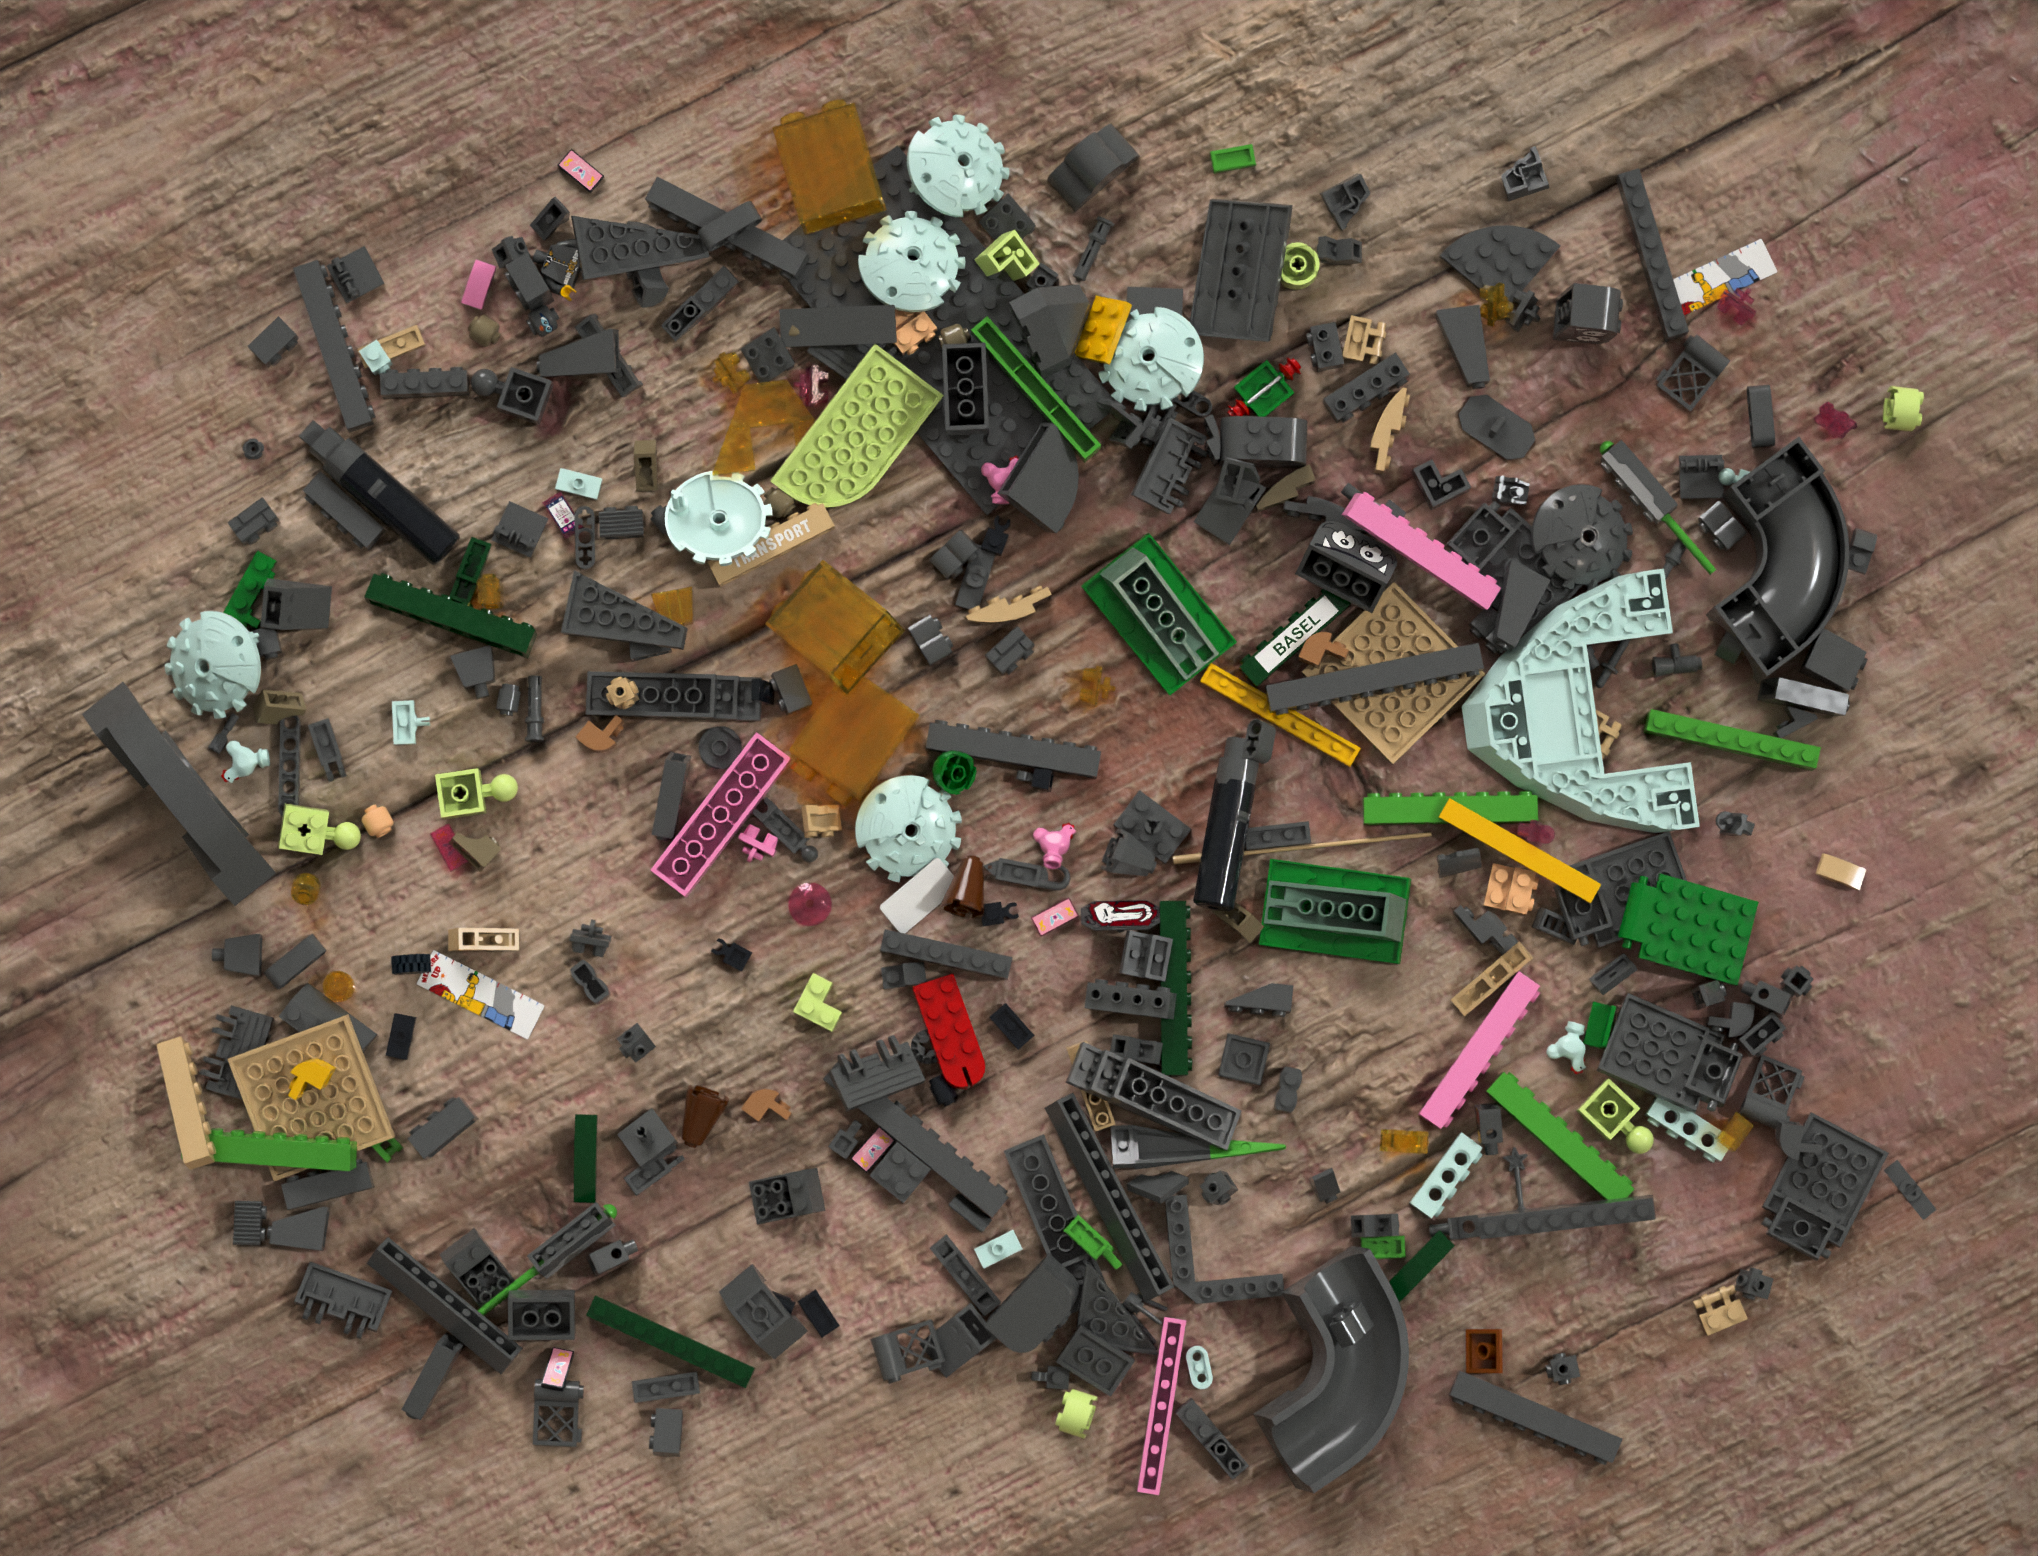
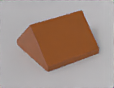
M1466 1329V1373H1503L1502 1329Z

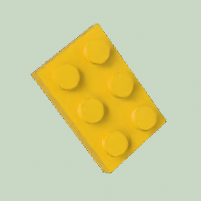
M1095 296L1075 350L1076 356L1080 359L1110 365L1132 304L1126 301Z

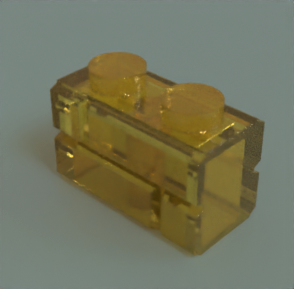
M495 574L483 575V578L477 580L479 604L485 609H502L504 607L502 582Z

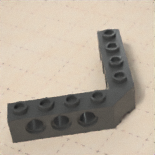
M1187 1195L1171 1196L1165 1200L1172 1283L1196 1304L1283 1296L1281 1293L1284 1291L1283 1274L1195 1282Z

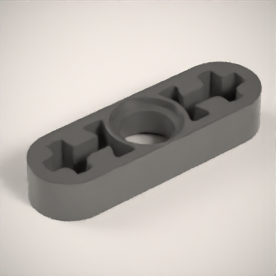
M580 506L574 513L575 562L580 568L588 569L595 563L594 512L590 507ZM582 510H586L590 514V517L586 519V525L591 524V529L586 527L578 529V524L583 525L582 518L578 517L579 514H582ZM583 531H587L591 535L590 541L585 544L581 543L578 538L579 534ZM579 546H591V550L587 549V556L591 557V561H587V565H583V562L579 561V557H583V549L578 550Z

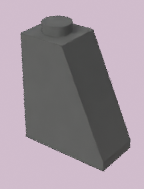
M320 1207L272 1222V1226H268L267 1239H270L269 1244L324 1251L330 1207Z

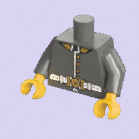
M568 239L559 241L556 245L551 244L548 253L536 250L532 261L543 265L541 274L552 293L572 301L569 294L577 292L574 287L581 271L576 240Z

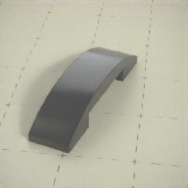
M947 1234L930 1247L931 1251L984 1316L1001 1303Z

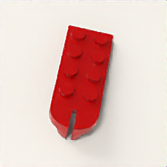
M954 974L913 986L912 991L943 1078L950 1086L967 1090L968 1084L962 1070L964 1068L967 1070L970 1079L969 1085L972 1088L982 1079L985 1073V1061Z

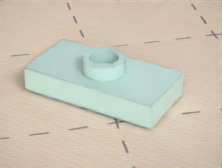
M560 468L555 490L597 500L603 479Z
M1011 1230L974 1250L983 1268H986L1022 1250V1247L1014 1230Z

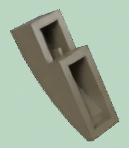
M1310 464L1295 470L1276 483L1256 505V513L1283 504L1285 501L1295 500L1298 498L1297 489L1314 484L1316 480Z

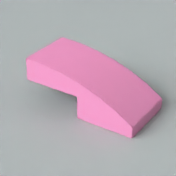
M475 260L461 303L483 309L497 266Z

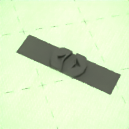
M1898 1160L1884 1170L1923 1220L1937 1210Z

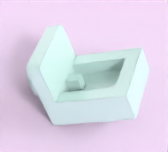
M377 340L359 351L375 376L390 370V366L393 365Z

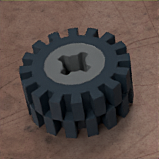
M409 954L391 957L392 974L394 975L431 972L430 954Z

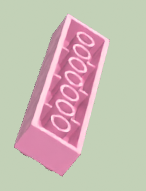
M756 732L651 868V872L687 898L751 815L752 811L758 806L791 763V758Z

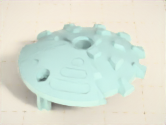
M953 115V121L941 122L939 117L930 120L928 123L931 128L925 134L918 130L908 148L907 169L912 182L909 191L911 193L915 192L916 195L919 194L929 206L948 216L963 217V211L974 210L976 216L988 211L985 207L986 203L992 198L996 202L1002 198L1004 192L999 190L1002 179L1007 180L1009 178V168L1003 167L1001 154L1005 153L1001 142L995 144L986 134L989 131L987 126L978 123L976 127L966 123L965 116ZM958 160L962 161L964 166L960 165Z
M916 211L905 212V218L892 220L889 215L879 221L882 227L875 234L870 231L866 233L863 242L868 244L866 255H859L858 268L862 281L868 291L884 305H895L896 310L904 312L928 311L944 303L941 297L949 289L955 293L959 288L961 282L955 280L958 269H965V257H958L956 246L960 244V240L956 233L949 236L941 228L943 222L939 218L933 216L928 221L917 218ZM908 256H915L917 260L912 261L908 259Z
M1155 307L1154 313L1139 315L1136 309L1130 313L1132 319L1125 323L1110 365L1104 364L1105 370L1098 372L1102 383L1110 382L1115 390L1111 396L1116 401L1121 403L1125 398L1130 402L1136 403L1134 410L1146 412L1147 405L1160 404L1161 410L1173 407L1172 399L1181 393L1187 397L1198 384L1204 365L1203 346L1195 328L1180 314L1167 308ZM1149 353L1155 355L1151 361L1144 360V357Z
M709 471L688 479L676 491H671V498L666 507L665 527L670 542L679 552L686 549L693 554V561L698 564H705L707 559L717 560L721 566H728L732 564V558L742 554L747 558L751 557L756 553V548L753 546L760 538L767 539L771 528L765 527L766 516H773L771 504L764 505L760 497L765 491L758 484L753 487L743 482L745 476L733 472L732 477H718V471Z
M218 611L200 612V620L191 622L190 618H186L181 621L179 625L183 630L177 638L173 636L169 638L167 648L172 651L170 663L165 664V672L167 675H172L177 687L173 690V694L178 700H182L184 697L193 705L191 708L192 713L202 715L204 710L213 712L214 719L226 717L225 710L234 707L237 712L241 711L247 705L243 699L248 692L255 693L258 688L261 676V661L256 644L259 642L257 639L259 634L249 632L242 623L228 614Z
M903 775L882 782L866 796L857 813L855 838L858 848L865 846L871 857L866 863L874 871L880 866L890 872L887 879L894 882H900L901 876H915L935 858H939L947 867L949 862L945 860L952 848L958 850L961 844V838L955 837L956 824L962 823L959 810L952 812L951 807L947 803L951 795L942 789L938 793L928 787L930 780L925 777ZM913 824L915 832L913 835L907 836L905 829L908 825Z

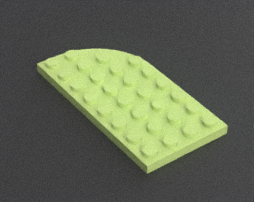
M873 344L770 481L792 498L808 505L814 503L820 505L823 503L825 507H837L851 503L867 494L879 482L944 395L877 344Z

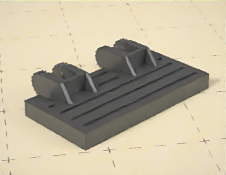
M879 343L878 346L884 349L886 343ZM873 345L810 346L807 353L847 380ZM893 347L888 353L894 357L898 349Z
M1167 418L1131 495L1166 514H1171L1174 508L1173 505L1182 508L1184 503L1169 494L1173 489L1183 496H1188L1190 491L1175 482L1178 481L1181 484H1185L1193 467L1201 469L1202 464L1188 457V454L1192 451L1198 456L1206 458L1208 452L1193 444L1195 442L1199 445H1204L1207 437L1172 418Z
M231 1005L229 1015L238 1017L237 1020L218 1014L215 1019L224 1023L234 1024L232 1033L218 1027H213L211 1031L231 1038V1041L221 1038L216 1053L217 1057L224 1058L225 1061L206 1056L203 1058L205 1063L221 1066L220 1073L215 1074L209 1070L200 1069L199 1074L218 1079V1083L208 1080L206 1089L242 1099L227 1059L266 1045L274 1018Z
M895 1035L889 1036V1045L894 1055L890 1056L884 1041H876L878 1052L883 1061L880 1060L878 1053L861 1059L855 1049L851 1050L849 1055L855 1067L853 1070L845 1055H838V1062L844 1075H842L839 1067L830 1070L829 1075L846 1112L925 1082L923 1073L908 1042L899 1045Z
M310 1262L294 1304L304 1306L306 1298H309L302 1317L305 1320L310 1317L314 1303L320 1304V1310L315 1318V1323L319 1325L322 1322L328 1305L327 1315L344 1321L349 1312L350 1315L344 1333L349 1334L351 1332L352 1325L357 1317L362 1319V1322L357 1330L356 1338L361 1339L369 1320L368 1330L377 1333L392 1295V1290Z

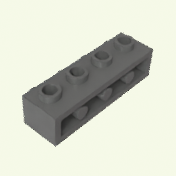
M1394 353L1325 397L1323 404L1336 423L1340 421L1345 423L1354 417L1352 413L1358 409L1362 412L1372 405L1371 401L1375 398L1381 400L1390 394L1388 390L1394 386L1398 389L1406 384L1410 373L1397 353Z
M451 367L450 371H442L441 368H429V372H420V369H407L406 373H398V370H386L385 373L380 374L381 396L383 399L470 396L469 374L467 370H463V367Z
M1095 979V983H1087L1084 1007L1086 1009L1174 1020L1177 993H1171L1170 988L1157 987V991L1149 990V985L1137 984L1136 988L1128 987L1129 983L1116 981L1115 985H1108V980Z

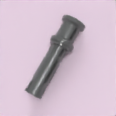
M1100 216L1096 218L1097 223L1094 230L1088 235L1089 243L1073 273L1075 278L1082 281L1086 280L1101 245L1106 244V237L1110 228H1113L1115 225L1113 222Z
M528 676V717L525 719L527 724L526 742L544 741V737H542L544 719L541 717L542 676Z

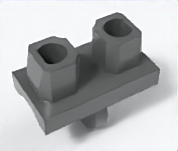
M1517 290L1513 301L1519 307L1516 311L1508 307L1502 314L1503 319L1516 332L1520 331L1523 324L1529 326L1532 321L1539 322L1541 319L1537 315L1540 309L1536 305L1538 299L1534 296L1535 293L1530 290L1527 293Z
M1723 811L1716 817V825L1720 829L1719 833L1723 835L1741 836L1745 834L1751 836L1755 823L1747 821L1748 815L1743 813Z
M591 919L590 925L582 924L581 930L573 929L570 935L572 951L584 953L586 944L594 945L592 955L603 957L611 943L612 936L602 934L603 928L597 927L596 920Z

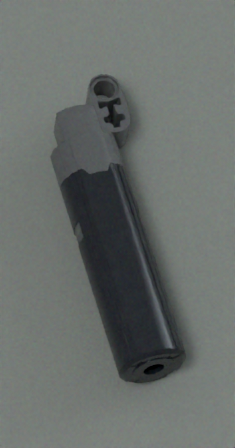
M314 420L299 435L310 446L309 452L324 464L322 469L432 565H437L459 541L460 534L350 438L345 440L331 427L324 430Z
M1260 719L1250 721L1245 738L1228 737L1224 756L1219 758L1193 899L1194 903L1199 907L1217 911H1230L1235 906L1259 763L1265 764L1271 759L1276 734L1275 727L1272 724Z

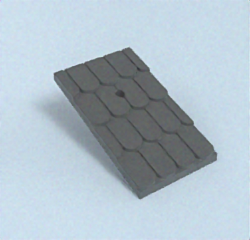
M1210 199L1190 323L1199 336L1263 342L1271 340L1293 205Z

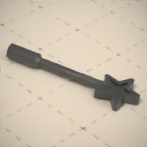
M1514 1147L1511 1156H1504L1503 1159L1510 1163L1509 1171L1514 1169L1518 1199L1517 1210L1526 1208L1523 1204L1520 1169L1525 1170L1522 1161L1528 1155H1519L1516 1147Z

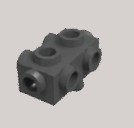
M1160 404L1147 406L1146 412H1148L1145 420L1141 419L1142 421L1140 422L1146 427L1140 435V442L1148 447H1152L1153 444L1155 445L1167 418L1176 419L1178 412L1175 411V404H1173V407L1164 410L1166 414L1163 417L1157 413L1161 409Z

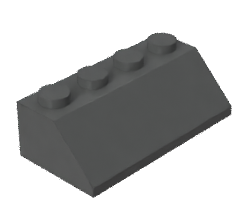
M307 983L291 999L279 1017L301 1032L349 1013ZM349 1014L364 1053L378 1034Z

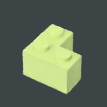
M1015 230L999 236L974 259L987 277L1005 269L1013 281L1026 277L1040 264Z
M813 973L793 1012L833 1033L842 1015L841 1011L824 1003L833 983Z

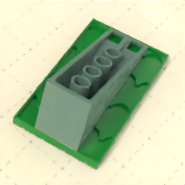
M1149 533L1081 585L1090 599L1168 695L1177 691L1237 643Z
M1270 859L1262 916L1264 928L1260 931L1259 945L1400 964L1411 878Z

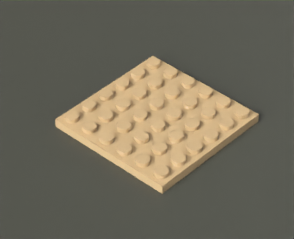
M1393 582L1383 592L1373 613L1365 610L1334 640L1346 645L1345 649L1349 650L1346 661L1325 653L1319 669L1308 665L1301 673L1305 677H1311L1456 648L1458 646ZM1479 671L1480 675L1467 677L1466 674L1458 675V679L1446 682L1444 678L1437 680V684L1424 686V683L1415 684L1416 688L1403 690V687L1394 688L1395 692L1389 694H1382L1379 691L1374 692V696L1361 699L1359 695L1352 697V701L1340 703L1339 700H1334L1331 703L1393 765L1485 673Z
M349 1014L227 1059L255 1131H263L265 1135L286 1133L287 1137H294L296 1134L308 1135L307 1138L328 1136L329 1140H337L338 1137H348L350 1141H357V1151L395 1137ZM308 1059H321L336 1067L325 1088L320 1090L308 1083L302 1097L294 1100L288 1096L291 1091L289 1085L294 1077L297 1078V1076L290 1073L296 1065ZM268 1165L274 1181L310 1169Z

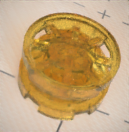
M334 971L325 977L323 991L329 999L335 1002H343L350 999L354 994L355 983L349 974L342 971Z

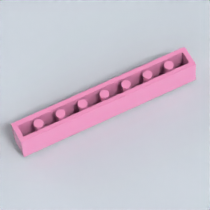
M1368 493L1354 494L1342 516L1479 608L1488 610L1501 587L1496 585L1498 582L1496 579L1489 575L1485 577L1481 575L1478 567L1471 563L1467 565L1461 561L1462 557L1453 551L1449 553L1444 550V544L1435 539L1431 541L1426 537L1428 535L1426 532L1419 528L1413 529L1409 526L1410 522L1402 516L1397 518L1392 515V510L1384 504L1379 506L1373 502L1375 498Z
M1519 971L1515 974L1419 1112V1116L1439 1130L1443 1126L1445 1128L1449 1126L1454 1118L1451 1114L1455 1108L1460 1110L1466 1099L1463 1097L1466 1092L1474 1090L1478 1084V1081L1475 1079L1480 1073L1485 1074L1491 1065L1488 1062L1491 1056L1494 1055L1496 1057L1503 1048L1500 1043L1505 1037L1507 1039L1510 1038L1516 1029L1513 1027L1516 1020L1521 1021L1528 1012L1525 1009L1529 1002L1534 1003L1540 992L1537 990L1540 985Z
M1163 1318L1137 1492L1159 1495L1186 1320Z

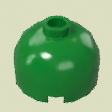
M955 750L942 753L937 757L932 768L933 779L936 785L945 792L955 795L961 794L959 792L964 789L968 790L973 784L977 772L973 764V758L964 752Z

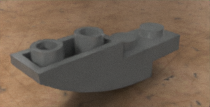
M723 266L661 326L677 341L718 306L740 281L726 266Z
M1308 496L1306 504L1285 501L1283 512L1287 513L1289 517L1300 518V515L1309 516L1308 519L1312 521L1325 519V522H1340L1362 534H1367L1365 530L1342 516L1345 510L1343 507L1330 501Z
M1192 1398L1175 1411L1178 1417L1232 1480L1249 1466Z

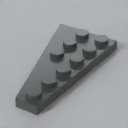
M571 216L583 280L709 258V251L700 236L696 234Z
M574 570L561 633L564 635L684 650L688 631L685 626Z

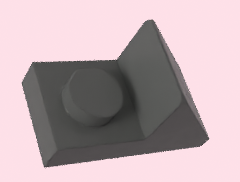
M555 196L530 226L545 241L549 239L561 224L569 220L570 212Z
M1786 706L1784 710L1792 723L1789 724L1787 720L1776 726L1778 730L1773 734L1775 737L1782 739L1817 720L1818 717L1816 714Z
M924 962L904 963L902 965L881 968L884 990L914 986L927 982Z

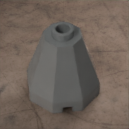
M1117 829L1115 832L1118 835L1117 838L1112 837L1103 855L1102 862L1106 863V865H1101V870L1108 873L1138 876L1152 874L1157 864L1154 861L1155 856L1129 832Z

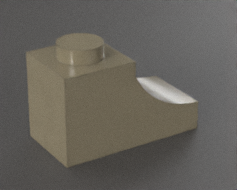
M656 440L634 441L636 491L658 490Z
M262 690L253 704L257 723L277 725L284 718L297 715L303 716L306 712L302 693Z
M457 832L449 842L479 872L501 851L499 843L493 837H488L487 835L483 838L471 839Z
M1236 902L1234 909L1230 911H1212L1249 943L1264 928L1250 912Z

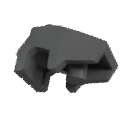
M1496 476L1492 501L1502 504L1527 505L1530 484L1518 478Z

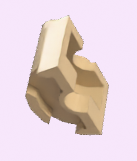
M805 805L801 807L805 838L817 837V834H821V838L833 837L834 832L842 830L839 805Z

